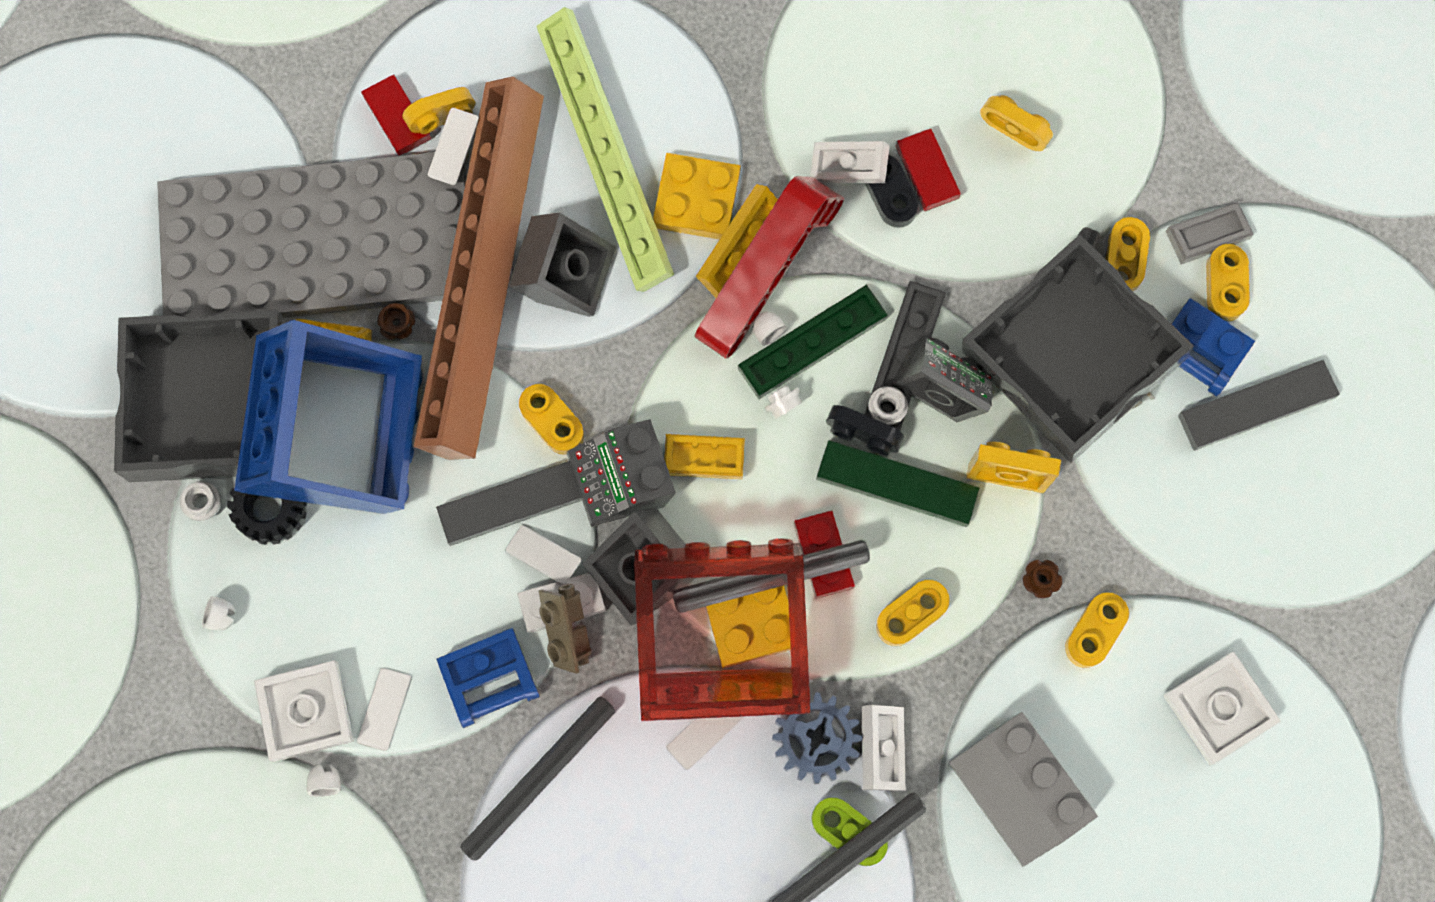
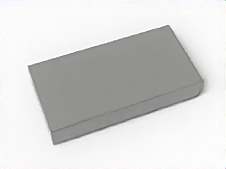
M1238 201L1171 225L1165 231L1181 265L1212 254L1217 247L1223 244L1236 245L1250 240L1254 235Z

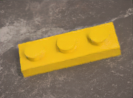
M755 185L696 275L697 279L715 298H717L778 200L767 186Z

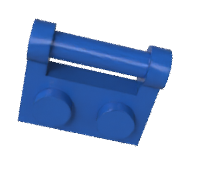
M1189 298L1171 324L1194 345L1193 351L1219 367L1220 371L1217 374L1190 355L1179 367L1207 385V391L1217 397L1225 388L1231 376L1255 343V340L1192 298Z
M513 628L436 659L463 728L475 724L474 720L518 701L527 698L529 702L540 697ZM517 673L520 684L471 704L467 703L465 693Z

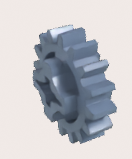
M816 692L813 702L808 703L806 698L801 695L798 697L799 707L797 709L789 704L784 707L786 714L789 716L788 719L777 718L775 724L783 729L782 733L772 735V741L782 743V748L775 752V756L787 757L788 762L783 768L786 772L793 767L799 769L797 776L799 781H802L807 773L812 774L814 784H819L821 775L825 773L831 782L837 779L835 769L839 768L847 773L851 768L846 762V758L857 759L860 753L852 748V744L861 742L862 736L853 734L852 729L860 722L858 719L848 721L846 715L851 707L846 705L840 710L835 707L837 697L832 696L827 703H823L820 693ZM820 711L817 719L808 723L796 720L807 712ZM834 718L842 727L844 741L836 737L831 725ZM822 721H824L822 737L828 741L827 745L820 744L810 756L811 738L806 736V732L814 733L820 727ZM789 735L800 743L803 751L800 759L791 748ZM827 753L838 756L830 764L814 766L819 756Z

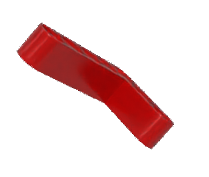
M795 176L783 190L703 318L694 337L725 359H728L742 342L754 323L755 318L761 312L813 228L828 226L837 215L845 198L814 177Z

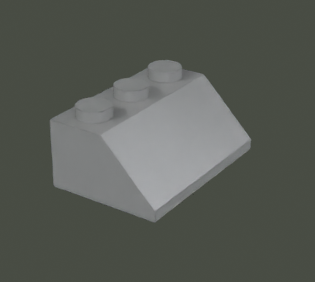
M1023 712L1010 718L949 762L951 768L1022 867L1060 845L1099 817Z

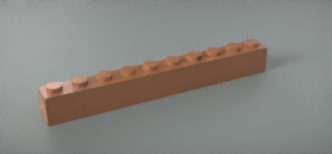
M513 76L485 83L413 446L447 460L476 458L544 99L543 95Z

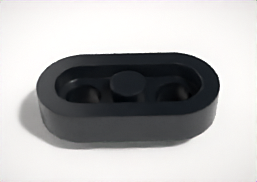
M888 155L887 169L890 171V174L886 175L885 183H865L882 220L892 227L900 228L912 223L916 217L919 203L900 162L895 157ZM902 200L905 202L906 207L897 208L893 202Z
M833 405L826 419V423L831 427L830 432L833 435L851 441L853 438L867 443L866 447L870 451L882 456H888L890 452H899L905 438L904 434L893 426L841 405Z

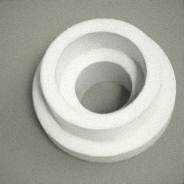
M785 385L767 396L770 404L764 408L767 413L771 411L777 419L803 403L798 396L801 392L798 387L791 391L788 385Z
M881 387L874 391L869 399V414L872 418L890 426L896 425L906 416L908 410L907 398L902 391L895 387ZM888 401L894 405L895 410L891 413H886L881 409L880 405Z
M205 481L191 483L183 490L180 496L182 512L195 521H205L212 518L221 506V495L218 489ZM201 496H207V504L203 508H197L196 500Z

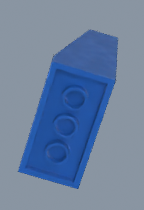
M291 320L256 335L234 491L381 514L404 510L409 496V485L407 483L409 465L414 456L412 438L414 426L418 420V408L416 407L418 389L423 380V372L421 370L422 356L297 320ZM303 361L384 375L370 494L288 476Z

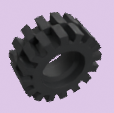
M234 488L229 493L233 497V501H227V508L232 511L231 514H228L230 520L242 534L252 541H257L259 544L267 545V542H271L275 545L279 544L280 539L283 537L286 540L293 537L290 532L294 528L299 531L302 527L299 523L300 518H306L307 512L303 509V506H307L306 502L281 499L282 509L278 516L269 521H261L253 513V505L259 497L258 495L234 491Z

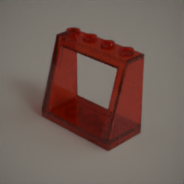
M776 538L769 540L768 544L751 545V542L746 540H734L726 543V546L710 547L705 542H692L686 544L685 548L668 549V546L664 544H649L644 546L643 550H635L634 567L641 721L810 713L804 562L800 543H793V540L787 538ZM787 574L791 667L656 674L652 580Z

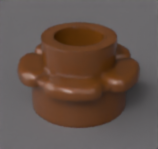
M399 303L385 306L377 318V324L381 327L380 333L389 340L395 338L403 340L411 335L413 331L412 326L416 323L413 311L407 310L403 304ZM398 319L400 324L393 325V321Z
M1034 560L1026 566V574L1022 578L1023 585L1035 597L1049 598L1053 592L1060 590L1063 579L1059 575V568L1054 562L1050 560H1044L1043 562ZM1040 575H1044L1046 577L1045 582H1041L1039 580Z

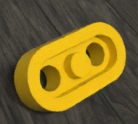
M457 87L413 102L405 109L402 117L411 132L428 134L439 126L445 125L451 108L473 114L472 110L476 102L466 87Z
M990 96L980 110L981 117L988 125L1033 151H1043L1053 137L1050 124L1045 118L1026 112L1018 107L1016 102L1008 96Z
M1126 217L1117 221L1110 231L1105 259L1118 272L1122 271L1127 274L1128 280L1125 283L1132 291H1135L1145 277L1150 232L1143 221L1134 217ZM1121 237H1130L1133 241V244H1125L1122 241Z
M1223 244L1217 247L1206 263L1208 310L1226 322L1238 319L1246 311L1250 302L1249 260L1246 253L1240 247L1233 244ZM1224 258H1231L1235 266H1228ZM1225 294L1233 295L1236 303L1228 302Z
M534 384L522 392L519 398V408L522 416L552 451L566 455L568 450L583 443L584 431L580 420L552 388L544 384ZM541 397L546 400L541 408H534L531 405L535 398ZM567 426L571 429L570 434L566 437H559L556 434L558 428Z
M923 580L881 611L877 618L876 631L880 639L890 646H903L941 618L949 607L950 599L946 588L937 581ZM930 596L934 600V607L931 609L924 608L920 603L921 597ZM891 620H899L903 625V631L900 633L892 632L889 628V622Z
M1109 592L1101 593L1094 597L1086 606L1065 642L1066 655L1074 665L1081 668H1091L1106 658L1129 618L1128 606L1119 595ZM1104 606H1110L1114 609V619H1108L1103 615ZM1084 639H1089L1094 643L1095 649L1093 653H1088L1083 649L1082 642Z

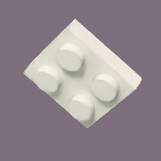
M1234 651L1163 695L1209 766L1218 763L1281 722Z
M335 660L254 680L270 762L354 742L339 665Z

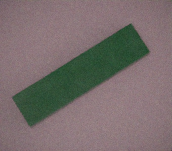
M866 284L738 364V370L756 397L761 399L887 320L888 314Z
M830 440L827 442L816 480L964 527H968L980 489V487Z

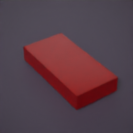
M394 74L361 91L364 100L398 156L432 139L430 133L411 132L402 117L403 112L412 103Z
M932 129L896 141L895 147L924 212L960 198V190Z

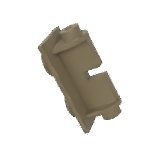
M573 584L560 586L558 588L559 594L543 589L538 590L541 602L539 613L546 626L549 641L547 645L549 658L553 662L554 667L577 674L579 673L578 666L588 664L589 656L592 654L586 626L579 625L574 628L572 626V623L584 619L580 592L575 590Z

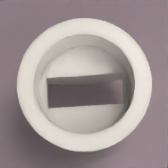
M768 311L760 313L755 318L753 324L755 337L762 346L777 340L787 329V326L778 315Z
M211 596L204 610L202 627L211 630H225L229 628L234 620L227 617V615L235 614V608L231 602Z
M319 764L308 773L307 795L324 797L341 792L339 772L332 765L327 764L325 769H323L322 765Z

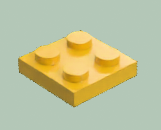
M666 153L653 216L656 228L720 240L731 223L741 165Z
M987 442L986 445H979L968 463L966 479L1044 493L1059 476L1061 460L1050 458L1051 454L1043 450L1029 449L1024 453L1010 450L1011 447L1005 443Z
M784 585L706 606L722 669L801 647Z

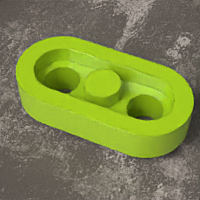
M839 798L822 800L815 806L811 816L814 831L837 850L873 823ZM829 811L837 813L840 819L839 824L834 828L827 826L824 821L825 814ZM888 842L858 865L872 866L879 863L887 853Z

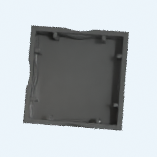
M1078 235L1040 269L1023 291L1002 303L962 339V352L968 358L978 362L982 367V371L992 376V383L1070 463L1076 460L1188 359L1194 347L1153 305L1137 296L1125 283L1121 274L1081 235Z
M279 311L223 312L207 317L162 315L118 318L117 373L120 383V401L115 417L114 472L128 482L236 477L256 335L286 323Z

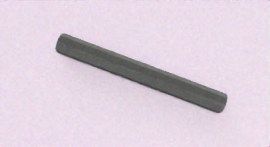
M858 540L675 589L672 594L675 608L679 613L862 565L870 561V552L866 542Z
M598 697L462 842L460 848L464 854L473 861L479 860L615 713V709L605 698Z
M915 792L910 793L771 902L812 901L926 812L925 803Z

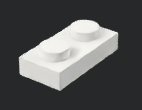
M884 141L814 142L810 177H814L821 183H885L890 146Z
M590 573L569 579L567 584H573L575 590L580 592L584 618L606 612L599 585ZM559 582L517 593L528 634L546 629L539 613L541 602L538 590L543 589L559 594L558 588L562 586Z
M862 706L863 790L906 791L904 707Z

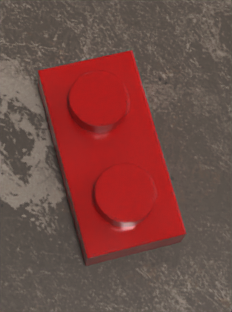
M832 510L794 520L793 524L802 555L843 545ZM850 568L810 578L815 599L848 591L855 587Z

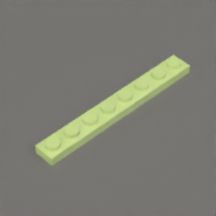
M564 7L536 27L636 291L645 292L672 277L674 272L574 12Z

